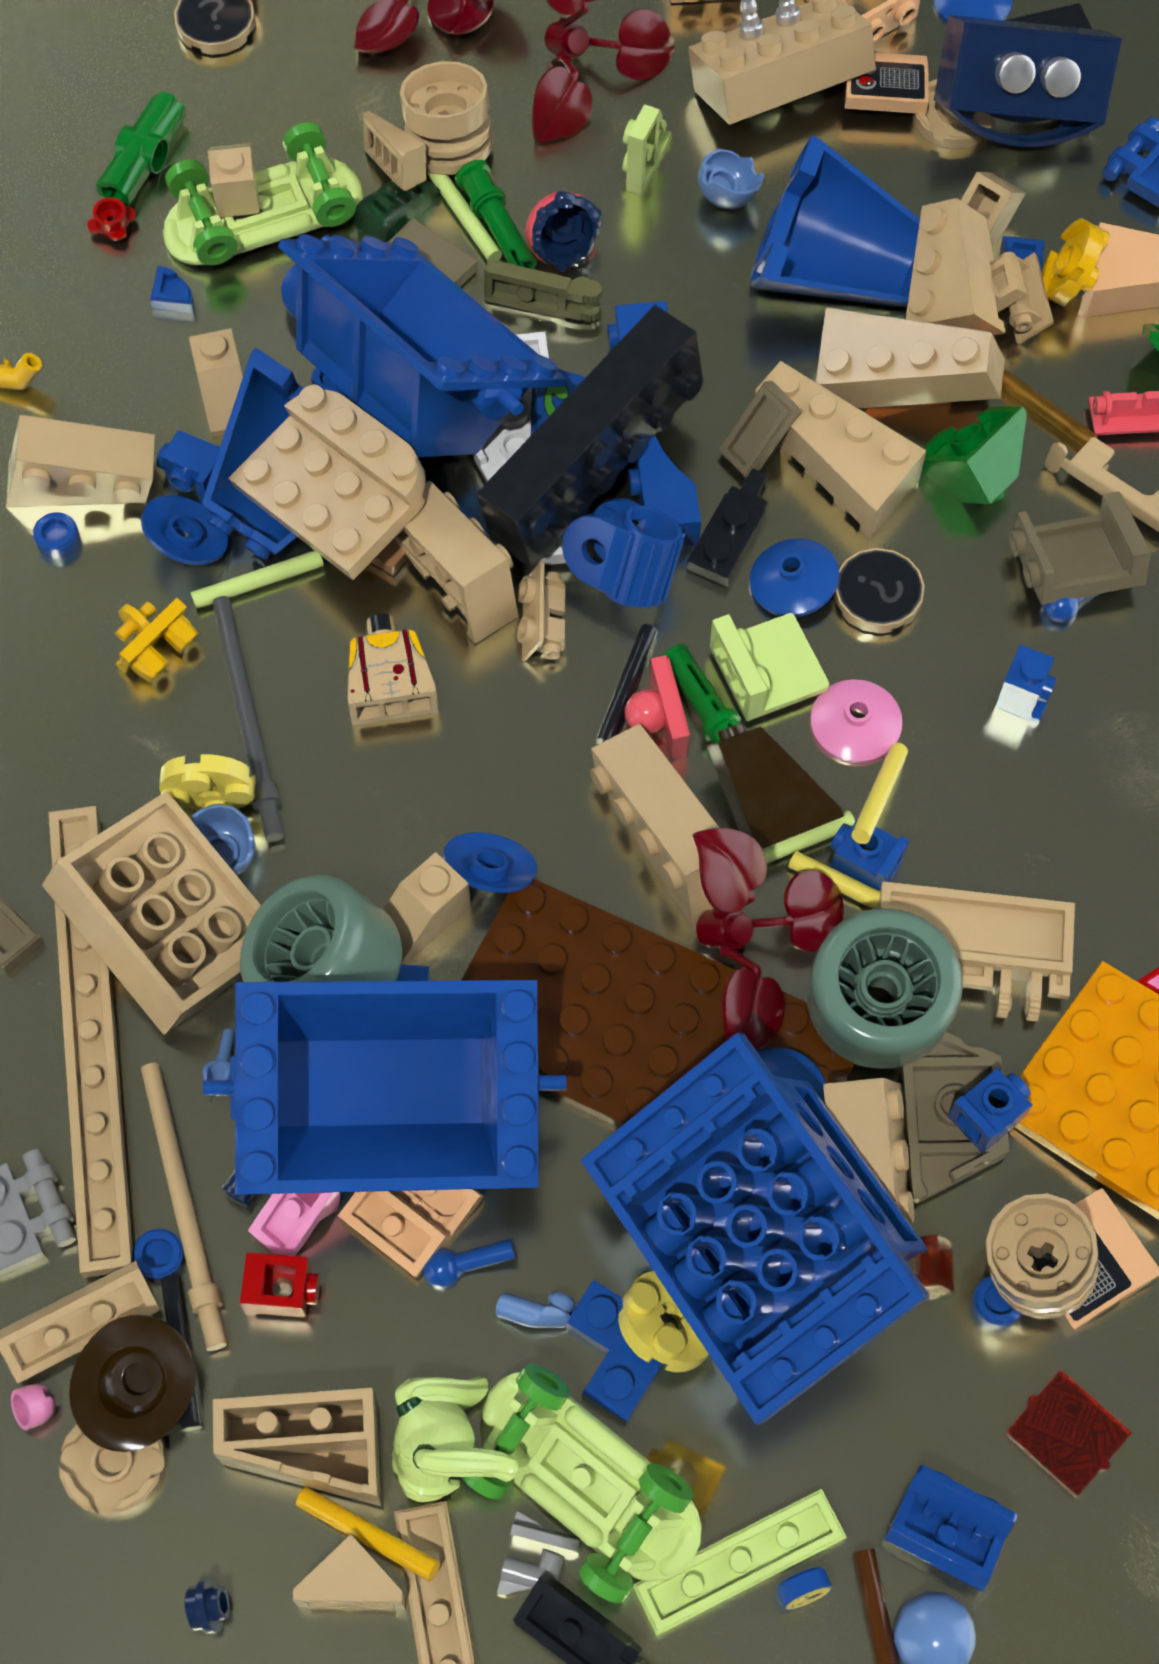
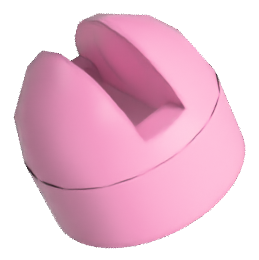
M32 1384L12 1391L11 1407L13 1415L23 1430H29L44 1424L55 1412V1398L49 1396L50 1390L48 1387Z

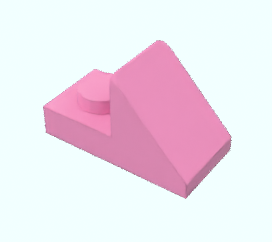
M340 1192L272 1194L248 1231L273 1254L296 1256L319 1221L337 1211L340 1204Z

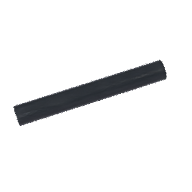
M643 624L639 630L595 739L597 744L616 736L625 717L624 708L635 692L658 634V630L652 625Z
M181 1275L164 1276L160 1281L166 1323L181 1334L191 1349ZM196 1384L190 1405L180 1420L182 1432H191L202 1428Z

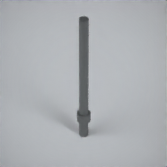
M219 596L213 600V607L251 777L255 774L256 778L255 797L252 804L253 808L260 813L265 840L276 842L284 837L278 806L281 804L277 784L271 781L231 600L228 596Z

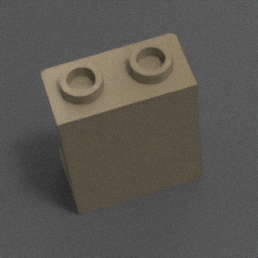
M1120 492L1104 494L1102 496L1100 514L1033 527L1026 511L1017 512L1015 528L1009 532V545L1012 555L1020 558L1023 564L1025 583L1028 588H1034L1041 605L1054 603L1063 598L1075 599L1146 584L1151 551Z

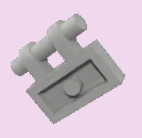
M41 1149L31 1150L22 1156L28 1171L23 1177L15 1179L8 1163L0 1166V1277L45 1258V1253L39 1241L44 1236L52 1233L57 1247H65L76 1240L71 1223L74 1221L73 1214L69 1205L63 1204L55 1186V1183L58 1181L57 1174L53 1165L46 1163ZM37 1194L43 1212L40 1216L31 1219L23 1199Z

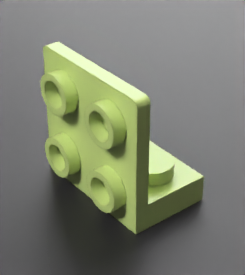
M788 613L745 630L743 628L736 629L729 614L712 620L709 647L746 721L828 691L829 681L794 614Z

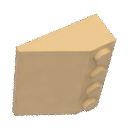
M168 791L57 860L42 884L43 888L163 1035L198 1012L242 977L240 971V952L243 938L249 923L261 905Z

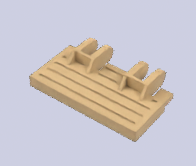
M882 881L879 908L904 910L924 918L937 927L951 943L959 959L963 977V988L991 991L993 988V973L997 971L996 1017L1007 1018L1011 1010V980L1027 982L1024 1013L1027 1021H1038L1041 1008L1042 976L1048 977L1047 997L1068 1000L1070 996V976L1073 968L1075 903Z

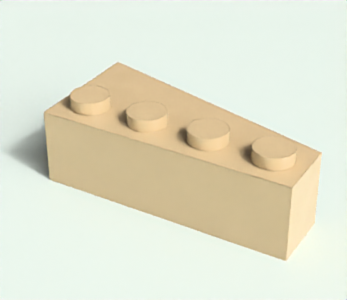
M826 308L816 383L858 409L1001 399L1005 359L991 332Z
M780 361L763 382L773 381L801 409V412L777 446L788 457L793 456L805 468L804 474L814 484L819 482L834 497L833 503L844 514L849 512L860 523V530L871 539L920 480L926 450ZM763 382L756 388L755 394L757 393Z
M638 724L591 748L594 768L590 770V775L598 791L602 795L607 793L618 818L623 825L628 826L689 925L695 931L700 915L706 910H713V907L708 902L702 888L699 856L693 834L706 829L719 828V826L642 725Z
M886 1078L823 1084L825 1106L908 1222H914V1202L911 1192L908 1191L907 1170L909 1169V1153L905 1141L902 1084ZM918 1255L907 1262L915 1275L920 1272Z

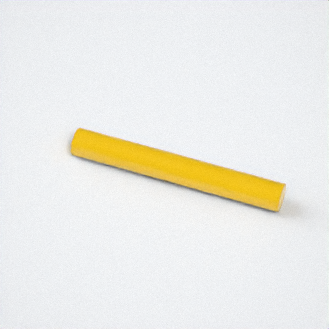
M304 1487L296 1499L297 1507L349 1536L351 1534L360 1543L429 1582L436 1576L440 1567L438 1560L308 1487Z

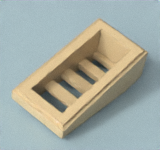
M370 111L363 113L364 151L398 187L405 191L426 181V143Z

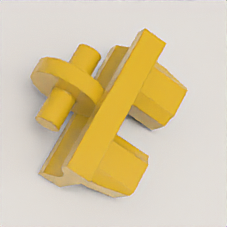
M176 598L149 623L148 619L157 611L150 602H146L139 610L129 604H125L118 611L124 624L115 634L123 642H126L134 633L137 637L119 653L120 660L116 662V666L124 674L132 669L136 674L152 683L169 664L153 647L164 638L180 654L198 635L196 629L184 616L187 606Z

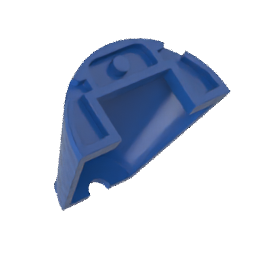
M811 135L789 177H791V180L785 187L783 195L779 196L767 224L753 264L750 277L753 281L750 286L764 291L907 308L920 218L821 139Z
M255 347L250 354L201 505L211 513L207 520L210 525L227 536H230L232 531H235L247 539L244 544L245 548L266 561L270 554L277 555L298 537L234 488L228 478L290 416L284 405L298 396L304 388L297 384L291 370Z

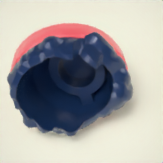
M567 191L551 193L541 199L529 214L525 228L528 247L538 260L546 265L554 266L558 272L564 273L567 268L579 267L588 259L593 249L595 239L598 237L599 229L602 226L603 213L594 203L580 194Z

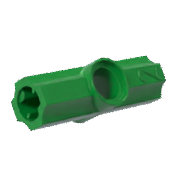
M160 91L158 95H153L134 126H123L116 138L114 157L96 184L99 195L104 198H117L124 205H130L150 172L158 174L163 169L168 157L169 142L186 117L185 106L174 95L164 91Z

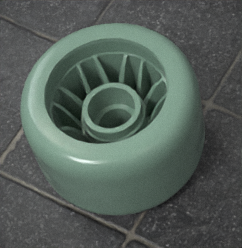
M329 875L300 877L282 886L269 896L249 923L240 952V971L243 982L397 981L402 962L401 938L392 918L380 906L353 886Z
M892 908L866 910L854 914L839 923L820 945L807 982L806 998L808 1011L818 1035L831 1050L842 1058L868 1068H897L922 1058L943 1038L960 1006L963 977L959 959L951 943L929 921L904 910ZM873 987L886 989L892 997V1003L876 1001L870 996L868 990Z

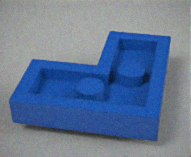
M593 1280L571 1313V1318L566 1325L568 1329L607 1353L582 1392V1399L626 1426L664 1364L654 1358L647 1363L632 1351L626 1343L618 1323L619 1312L623 1308L622 1297Z

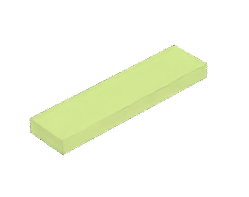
M820 1489L696 1552L694 1559L683 1571L664 1580H641L635 1583L632 1589L657 1638L845 1541L847 1537L823 1490Z

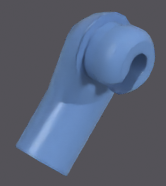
M558 1291L549 1295L547 1305L504 1292L497 1301L496 1315L501 1319L526 1327L563 1328L571 1318L570 1314L575 1308V1301L571 1296Z

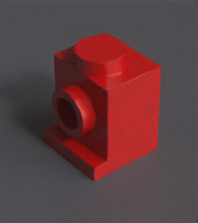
M246 1252L240 1305L244 1313L248 1316L265 1314L306 1317L307 1304L317 1305L320 1288V1275L311 1273L312 1266L308 1257ZM281 1283H289L293 1286V1289L287 1297L275 1296L276 1287Z

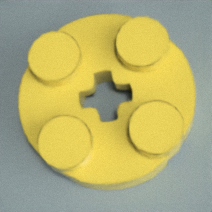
M201 754L200 763L185 764V756H181L167 761L161 767L159 789L161 794L168 791L182 809L198 811L213 804L234 806L236 809H239L253 801L256 778L255 774L249 777L250 768L246 764L229 757Z
M650 1271L639 1276L625 1292L622 1298L623 1308L619 1312L618 1318L621 1333L628 1346L638 1357L647 1363L654 1358L660 1363L667 1364V1367L664 1369L667 1371L686 1372L701 1365L709 1354L655 1272ZM664 1313L671 1315L677 1321L679 1329L673 1323L665 1324L661 1319Z

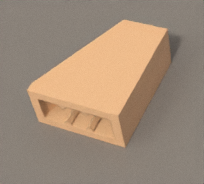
M1100 222L1099 227L1108 231L1110 237L1095 266L1099 269L1098 279L1091 290L1082 292L1077 315L1091 317L1159 307V235Z

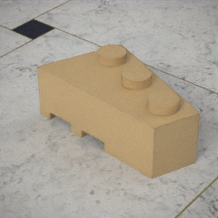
M957 198L922 206L906 320L991 332L992 335L1005 333L1004 321L998 318L996 300L1000 298L998 286L993 284L990 268L994 264L988 220L985 216Z
M19 415L9 460L6 507L146 503L153 481L155 434Z
M429 480L425 483L422 495L425 500L423 507L398 533L394 540L423 578L426 580L432 576L447 593V596L442 598L443 604L449 612L456 608L460 610L467 620L469 629L467 635L474 644H477L519 617L510 572L513 562L509 553L501 544L494 545L486 537L484 529L475 518L468 519L460 511L458 503L449 492L442 493Z
M373 1388L213 1399V1454L222 1465L381 1506L378 1404Z

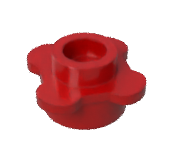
M108 197L101 199L92 209L93 218L88 220L87 228L92 234L102 233L113 241L122 240L126 237L127 226L136 219L135 210L130 206L125 207L124 203L117 198Z

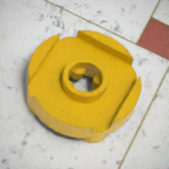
M1083 218L1074 221L1065 229L1059 237L1066 241L1059 253L1053 250L1050 251L1042 268V277L1048 300L1064 307L1080 290L1084 292L1091 290L1099 276V269L1095 266L1101 252L1109 241L1110 234L1108 231Z

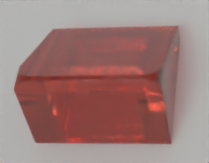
M938 1234L920 1236L929 1250L919 1255L920 1272L916 1274L917 1278L927 1292L954 1291L951 1242Z

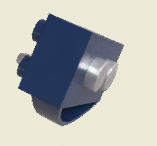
M948 15L934 101L939 103L949 115L966 128L1001 144L1018 147H1039L1072 140L1105 124L1122 38L1104 30ZM975 112H983L992 117L1011 122L1032 123L1058 119L1059 123L1054 129L1036 133L1016 134L1000 132L979 125L973 121V115Z

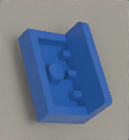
M920 1465L902 1498L885 1540L983 1592L990 1581L1005 1539L1016 1522L1017 1514L1005 1508L996 1500L984 1497L959 1484L948 1475L935 1471L925 1465Z

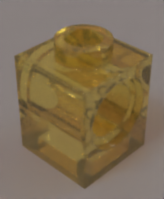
M668 1438L662 1452L652 1448L647 1460L669 1469L684 1467L691 1472L694 1477V1485L691 1487L694 1494L692 1501L698 1510L700 1522H702L726 1467Z

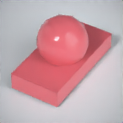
M666 655L651 658L649 681L652 690L642 689L630 697L624 708L626 721L631 728L641 724L648 735L663 729L670 759L687 757L690 732L670 660Z

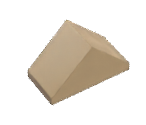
M350 1534L293 1589L292 1600L298 1607L405 1609L406 1598L402 1590Z

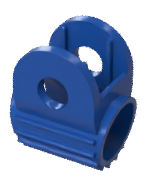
M616 498L600 505L593 514H587L574 520L567 527L563 535L562 551L571 572L582 582L603 591L610 600L631 607L650 608V606L654 605L659 607L661 602H666L685 533L681 532L682 527H679L670 516L662 511L642 506L628 499ZM589 539H591V545L603 562L594 561L588 555L586 544Z

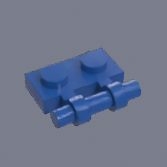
M1149 117L1143 124H1137L1128 134V141L1123 147H1117L1109 155L1108 164L1103 168L1102 174L1108 181H1115L1120 174H1130L1126 188L1159 207V120L1155 117ZM1140 151H1150L1146 158L1138 155Z

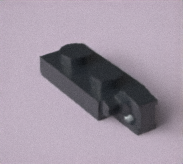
M752 468L741 489L732 486L728 494L725 493L687 560V570L726 587L728 586L764 521L768 501L762 499V496L767 489V486H765L768 478L767 474Z
M547 1572L539 1578L513 1619L518 1627L566 1664H649L643 1657L639 1656L642 1648L632 1641L633 1638Z

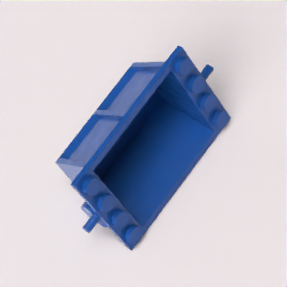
M300 234L297 240H280L278 248L297 264L296 349L362 410L406 441L413 448L417 457L477 454L510 412L515 416L522 413L524 405L519 400L529 388L565 386L567 378L556 370L557 365L551 359L537 354L418 252V246L412 241L396 237L393 243L382 242L377 238L365 236L362 242L351 241L339 235H333L332 237L325 235L319 240L307 234Z
M537 980L235 982V1056H230L229 1080H203V1096H229L230 1119L235 1120V1195L539 1188V1091L566 1090L567 1081L566 1075H539Z

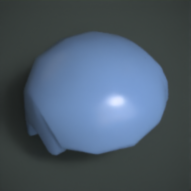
M717 149L707 154L703 158L697 174L698 186L705 198L716 208L737 210L748 205L760 190L765 178L763 173L756 174L752 157H740L733 151Z
M213 804L196 811L192 815L191 821L236 875L243 873L251 863L256 846L255 837L248 818L234 806Z
M927 1590L909 1598L902 1605L894 1626V1644L903 1664H968L976 1645V1630L974 1621L967 1608L949 1593Z

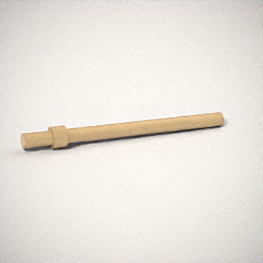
M157 1062L148 1063L141 1067V1072L192 1288L188 1291L192 1312L199 1316L206 1350L214 1351L227 1345L218 1309L223 1305L218 1284L212 1283L161 1066Z

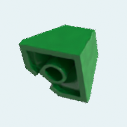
M993 406L977 414L980 421L978 423L968 424L957 431L953 425L938 432L922 447L926 450V455L921 473L961 503L990 505L997 502L1005 495V489L1019 476L1027 417L1023 406Z

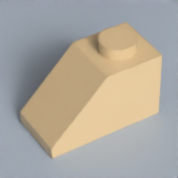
M244 143L211 147L208 150L211 188L217 215L223 218L259 214L253 144Z
M976 172L961 201L987 218L991 245H993L1006 230L1026 193L993 173Z
M232 328L189 337L211 437L224 435L243 378Z
M436 852L400 882L383 908L394 921L401 938V964H406L471 906L469 883Z

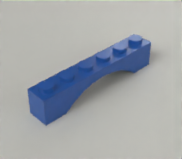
M666 301L615 306V321L613 324H607L609 350H612L654 305L668 313ZM654 435L645 445L641 456L633 462L634 469H628L630 495H638L640 505L655 508L670 516L679 527H682L681 532L685 533L682 547L694 546L700 539L701 530L696 485L674 465L664 453L658 439Z

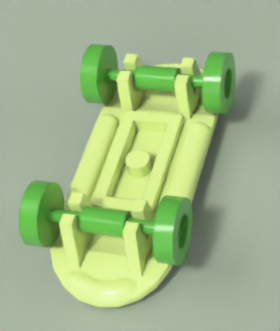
M304 122L293 126L283 137L284 149L288 157L293 161L256 171L259 214L220 218L217 215L212 188H207L209 176L204 165L200 161L193 159L183 160L174 164L165 175V182L169 192L175 198H179L178 203L170 210L164 222L163 236L165 245L171 255L182 263L190 265H218L235 255L278 242L281 239H287L324 226L335 227L347 222L362 205L364 197L362 182L356 172L345 163L327 156L324 151L326 138L320 126L312 122Z
M528 1363L521 1372L512 1373L499 1380L490 1390L481 1414L480 1427L483 1442L481 1449L504 1452L517 1461L519 1465L518 1473L513 1480L508 1482L495 1477H462V1479L477 1493L494 1500L502 1499L514 1482L581 1541L591 1547L596 1553L588 1555L579 1569V1575L592 1592L609 1602L622 1603L634 1586L632 1578L645 1581L664 1580L683 1571L694 1559L701 1542L702 1526L698 1510L692 1501L693 1491L682 1477L665 1466L648 1461L570 1396V1390L565 1382L545 1367Z

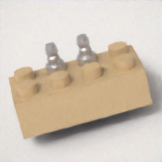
M741 0L740 8L743 14L739 28L727 33L717 30L707 32L702 36V42L688 47L694 91L729 125L876 70L872 24L856 12L854 7L849 6L843 0H812L800 6L795 5V0H780L778 3L779 7L775 12L776 15L763 19L758 18L755 0Z

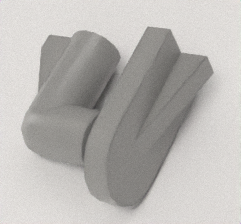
M517 1510L510 1535L579 1551L581 1544L579 1538L554 1531ZM542 1548L539 1564L506 1556L497 1593L507 1595L530 1588L533 1589L545 1572L559 1581L565 1556Z

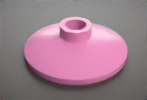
M851 679L832 684L827 692L821 693L817 697L810 715L811 731L818 745L833 758L847 763L863 764L887 755L890 746L898 742L902 731V714L896 700L884 688L865 680ZM858 710L865 713L866 716L856 718L851 715L850 711Z

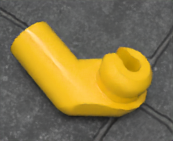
M25 353L15 367H12L11 362L5 358L3 363L0 364V389L25 390L42 367L40 358L33 353Z

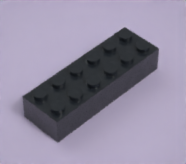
M654 305L476 493L490 539L494 543L501 544L507 552L530 568L541 557L548 556L554 550L558 538L566 531L567 527L574 520L586 514L588 506L599 494H605L610 490L622 469L628 463L635 462L643 453L648 441L657 432L664 431L671 423L674 413L686 401L693 400L701 390L703 376L695 330Z

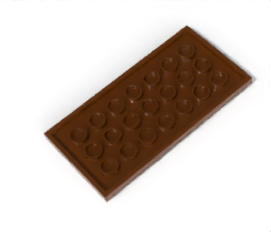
M535 879L527 888L508 893L461 981L537 980L539 1075H566L567 1081L566 1090L542 1092L620 1128L726 1042L722 998L726 981L735 969ZM782 991L785 1002L782 1026L771 1041L756 1051L774 1047L794 1050L809 1058L818 1067L826 1084L847 1082L855 1064L836 1054L824 1043L813 1026L807 1002Z

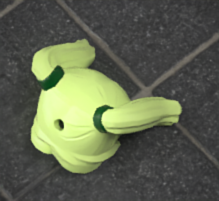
M481 1376L471 1379L418 1377L407 1379L396 1388V1409L400 1418L394 1434L391 1466L393 1471L398 1474L399 1484L407 1498L417 1502H430L441 1499L460 1487V1481L449 1479L450 1477H495L505 1482L515 1478L519 1469L516 1460L504 1452L474 1448V1433L463 1411L476 1405L486 1396L489 1389L486 1378Z

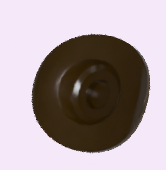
M141 1314L128 1315L106 1324L85 1345L72 1372L69 1397L71 1411L77 1426L93 1443L102 1448L118 1452L143 1449L165 1437L182 1419L194 1394L196 1368L191 1349L176 1329L161 1319Z

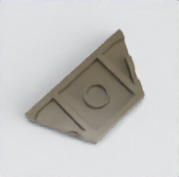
M947 1032L940 1042L925 1056L913 1063L900 1067L905 1138L909 1153V1191L912 1194L914 1204H918L1006 1158L1010 1152L1008 1133L982 1154L948 1118L957 1099L962 1095H966L996 1068L1002 1072V1061L1000 1055L981 1047L968 1046L961 1038ZM993 1095L988 1097L992 1106L996 1108L1003 1107Z

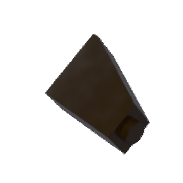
M744 722L718 731L720 740L707 745L738 830L753 837L762 849L844 817L841 807L761 726L746 729Z

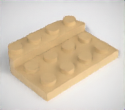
M309 385L302 389L298 396L284 405L290 416L228 479L234 488L354 580L423 507L425 503L422 496L425 488V470L413 448L406 441L340 393L323 390L318 385Z

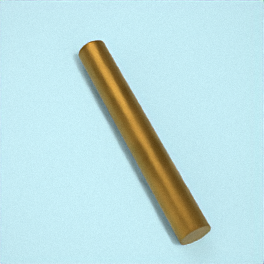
M1004 368L1003 390L1082 447L1086 445L1091 437H1098Z

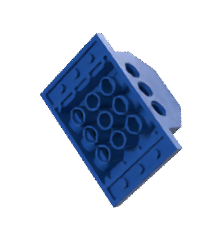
M736 1033L580 1160L756 1425L764 1424L930 1297L907 1264L908 1261L929 1249L810 1083L803 1080L774 1076L745 1034Z

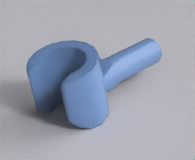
M223 1030L216 1059L208 1062L203 1067L204 1080H229L230 1054L235 1037L234 1030Z

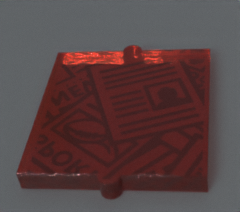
M1062 1370L1057 1373L1038 1396L1032 1395L1028 1398L1027 1405L1029 1407L1005 1433L1075 1498L1080 1495L1099 1471L1105 1472L1110 1468L1109 1459L1132 1434Z

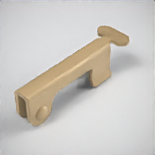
M1091 437L1086 445L1070 461L1066 458L1068 450L1064 444L1060 442L1052 444L1044 463L1049 472L1058 473L1062 468L1102 496L1104 494L1120 492L1132 516L1159 533V490L1153 495H1144L1106 471L1109 467L1107 463L1115 454L1114 449L1097 438Z

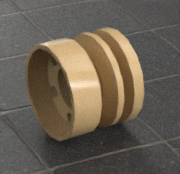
M440 61L423 65L412 71L405 78L400 89L402 116L405 121L404 131L426 143V171L433 174L454 175L463 165L470 161H485L491 154L493 139L491 120L488 115V86L483 74L467 64Z
M1048 1193L1024 1195L1006 1204L992 1220L986 1238L987 1261L991 1280L1001 1299L1015 1311L1036 1319L1061 1318L1079 1309L1093 1293L1099 1273L1096 1232L1086 1214L1069 1200ZM1046 1252L1052 1254L1054 1268L1045 1266L1041 1272L1035 1271L1034 1259L1032 1257L1035 1256L1042 1259Z

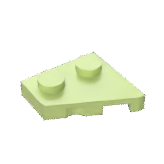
M645 104L637 119L629 120L623 136V144L627 145V152L622 164V171L627 173L626 191L640 196L644 192L672 138V133L666 130L667 123L662 119L663 115L660 109Z

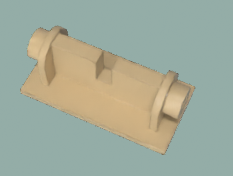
M1005 252L999 256V259L1008 253L1019 259L1027 293L1026 296L1008 306L1010 313L1009 323L1013 326L1016 343L1021 344L1051 326L1054 322L1037 254L1032 253L1025 259H1021L1014 252Z
M540 561L528 576L522 578L518 589V601L523 603V616L517 631L518 642L522 643V661H527L535 651L542 652V656L546 659H558L561 656V652L565 649V620L550 617L549 615L562 616L565 613L566 583L561 579V574L558 572H547L544 574L545 562Z

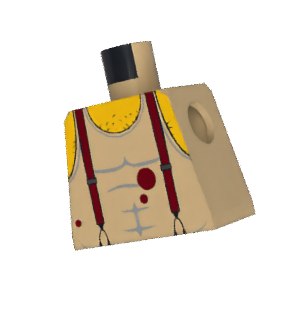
M389 614L371 616L367 620L368 635L354 637L350 641L347 698L352 725L439 713L435 683L416 632L411 629L396 631L394 618Z

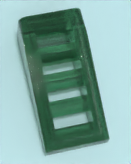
M391 180L356 205L354 213L355 225L371 237L377 238L382 242H388L412 218L417 219L441 196V190L426 180L415 186L416 189L422 192L418 195L410 189L407 191L401 189ZM403 194L404 196L409 198L410 201L406 202L399 196ZM393 203L399 208L396 210L390 204ZM384 212L388 216L384 217L381 215V213Z

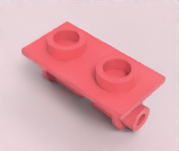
M1103 391L1101 396L1088 397L1093 430L1096 435L1159 432V391H1148L1144 394H1137L1136 392L1110 394L1109 391Z

